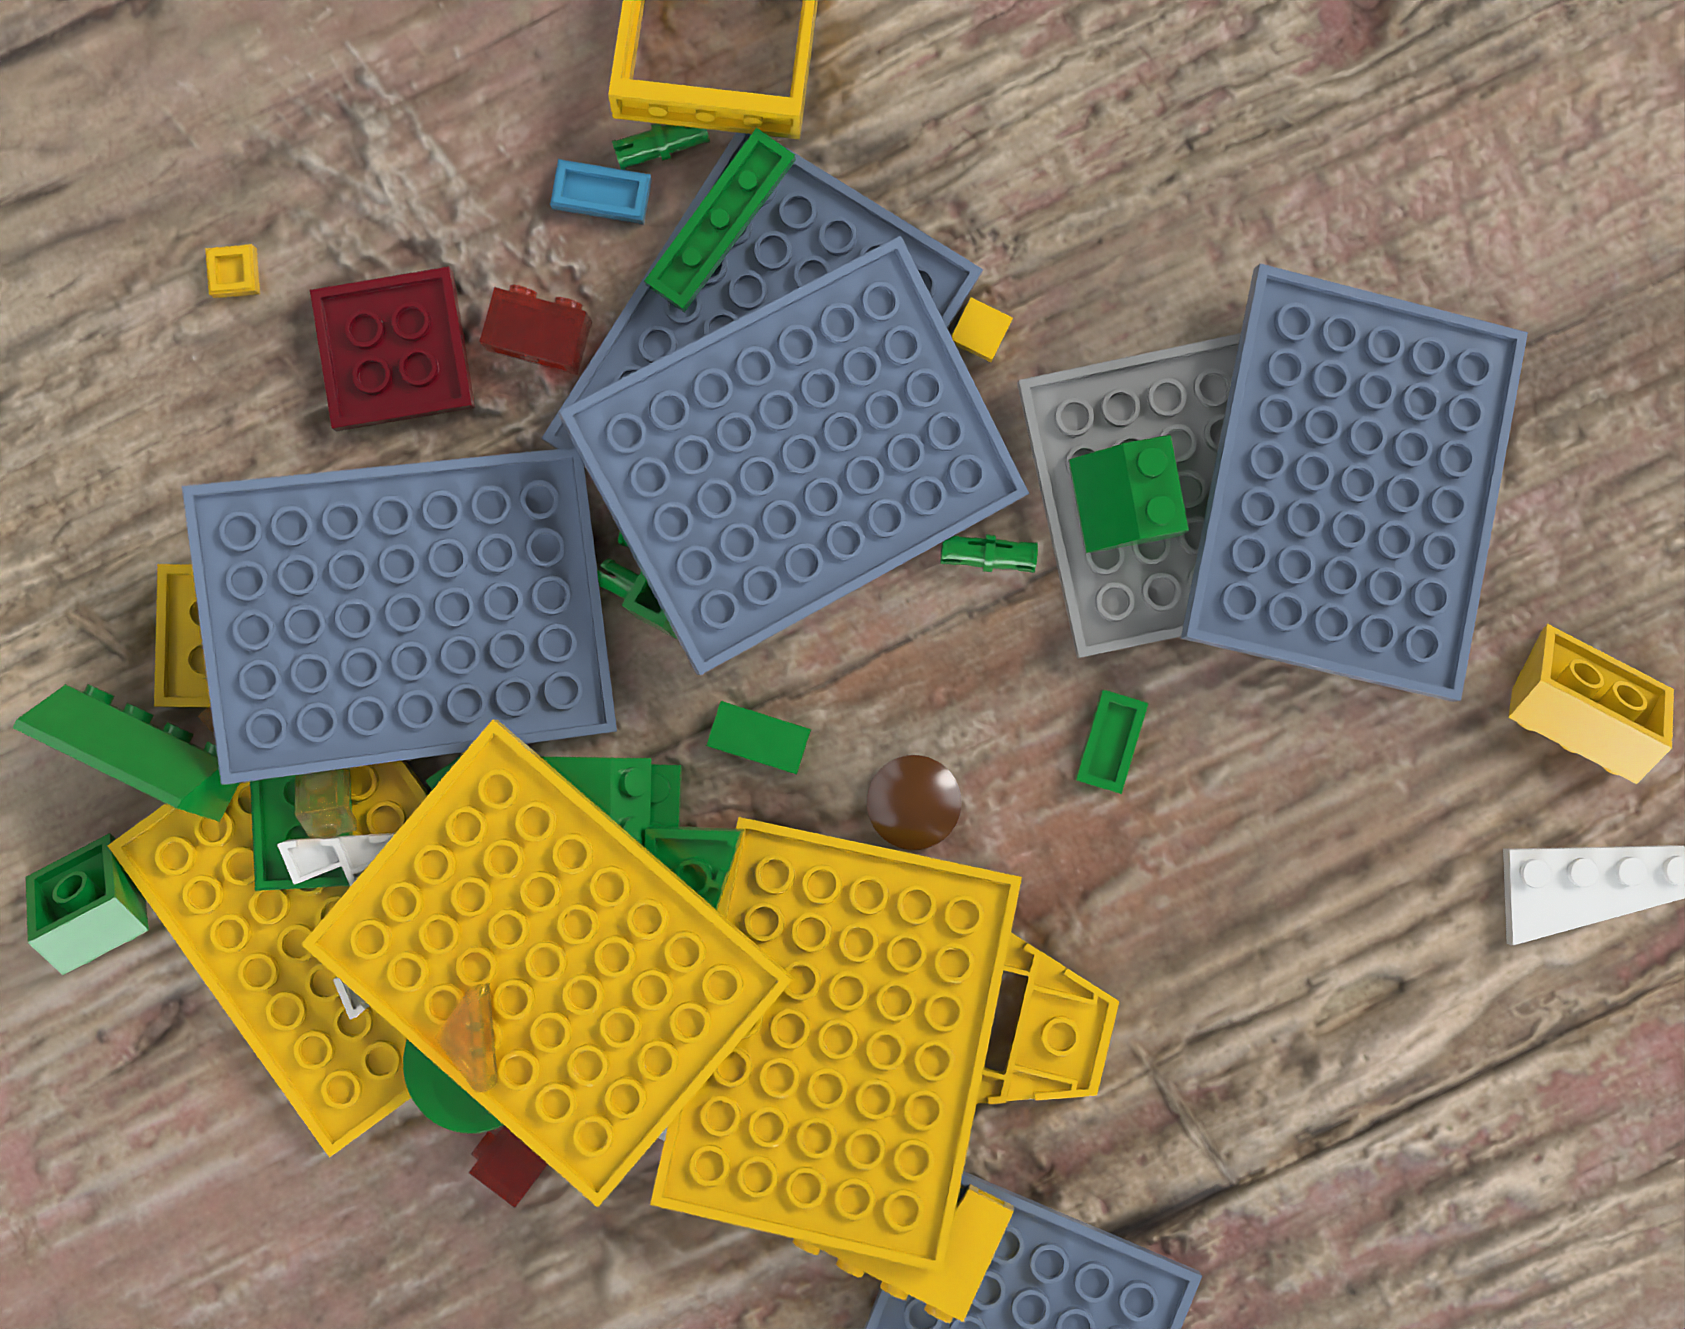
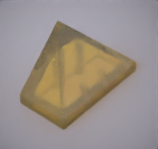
M482 983L467 990L435 1037L476 1093L486 1092L498 1083L490 984Z

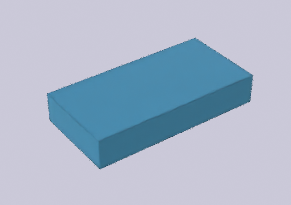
M558 159L550 206L554 210L644 224L652 178L650 174Z

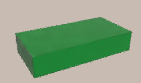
M1104 689L1100 691L1074 780L1122 794L1149 703Z
M720 701L706 746L797 775L811 729Z

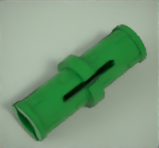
M658 123L651 124L652 129L619 140H612L621 170L658 157L665 161L671 159V153L710 142L707 129L667 124L661 126Z
M986 534L985 538L954 535L942 542L940 564L982 567V572L991 573L993 569H1010L1035 573L1038 542L996 539V535Z

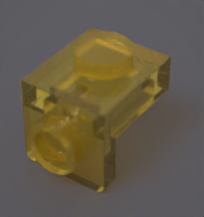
M349 768L295 775V816L309 837L329 839L335 838L341 833L357 830V820L350 809Z

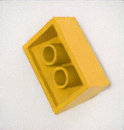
M1547 624L1542 629L1512 688L1508 718L1516 721L1527 730L1535 731L1555 741L1565 750L1578 753L1601 765L1609 773L1620 775L1638 784L1672 749L1674 689Z

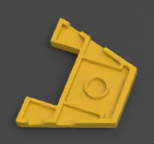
M1011 932L1003 970L1027 977L1005 1069L1001 1072L984 1067L977 1104L1006 1103V1101L1035 1099L1037 1101L1097 1096L1120 1001Z

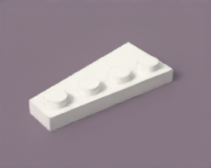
M1685 845L1503 849L1506 942L1509 945H1517L1685 898Z

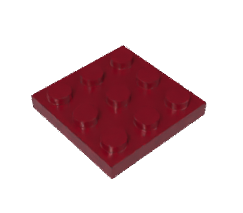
M450 266L310 290L330 422L333 430L338 432L475 408L454 273Z

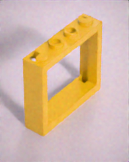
M623 0L608 92L612 117L614 119L752 134L757 127L768 136L800 140L818 0H802L790 97L633 80L645 0Z

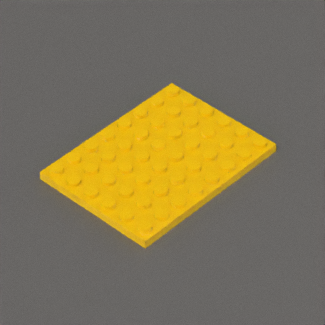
M493 719L301 944L597 1208L794 978L497 719Z
M406 760L350 767L353 835L396 833L428 796V790ZM250 781L240 782L220 822L176 809L165 803L107 845L329 1158L411 1098L403 1072V1055L407 1038L371 1006L367 1007L357 1017L349 1019L333 981L337 976L301 945L350 886L255 891Z
M738 817L736 829H744L717 911L794 978L668 1125L650 1205L943 1273L1022 877Z

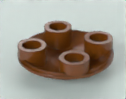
M921 755L902 756L884 765L872 779L867 793V812L876 832L888 843L902 849L922 850L940 843L952 832L961 812V793L952 773L938 761Z

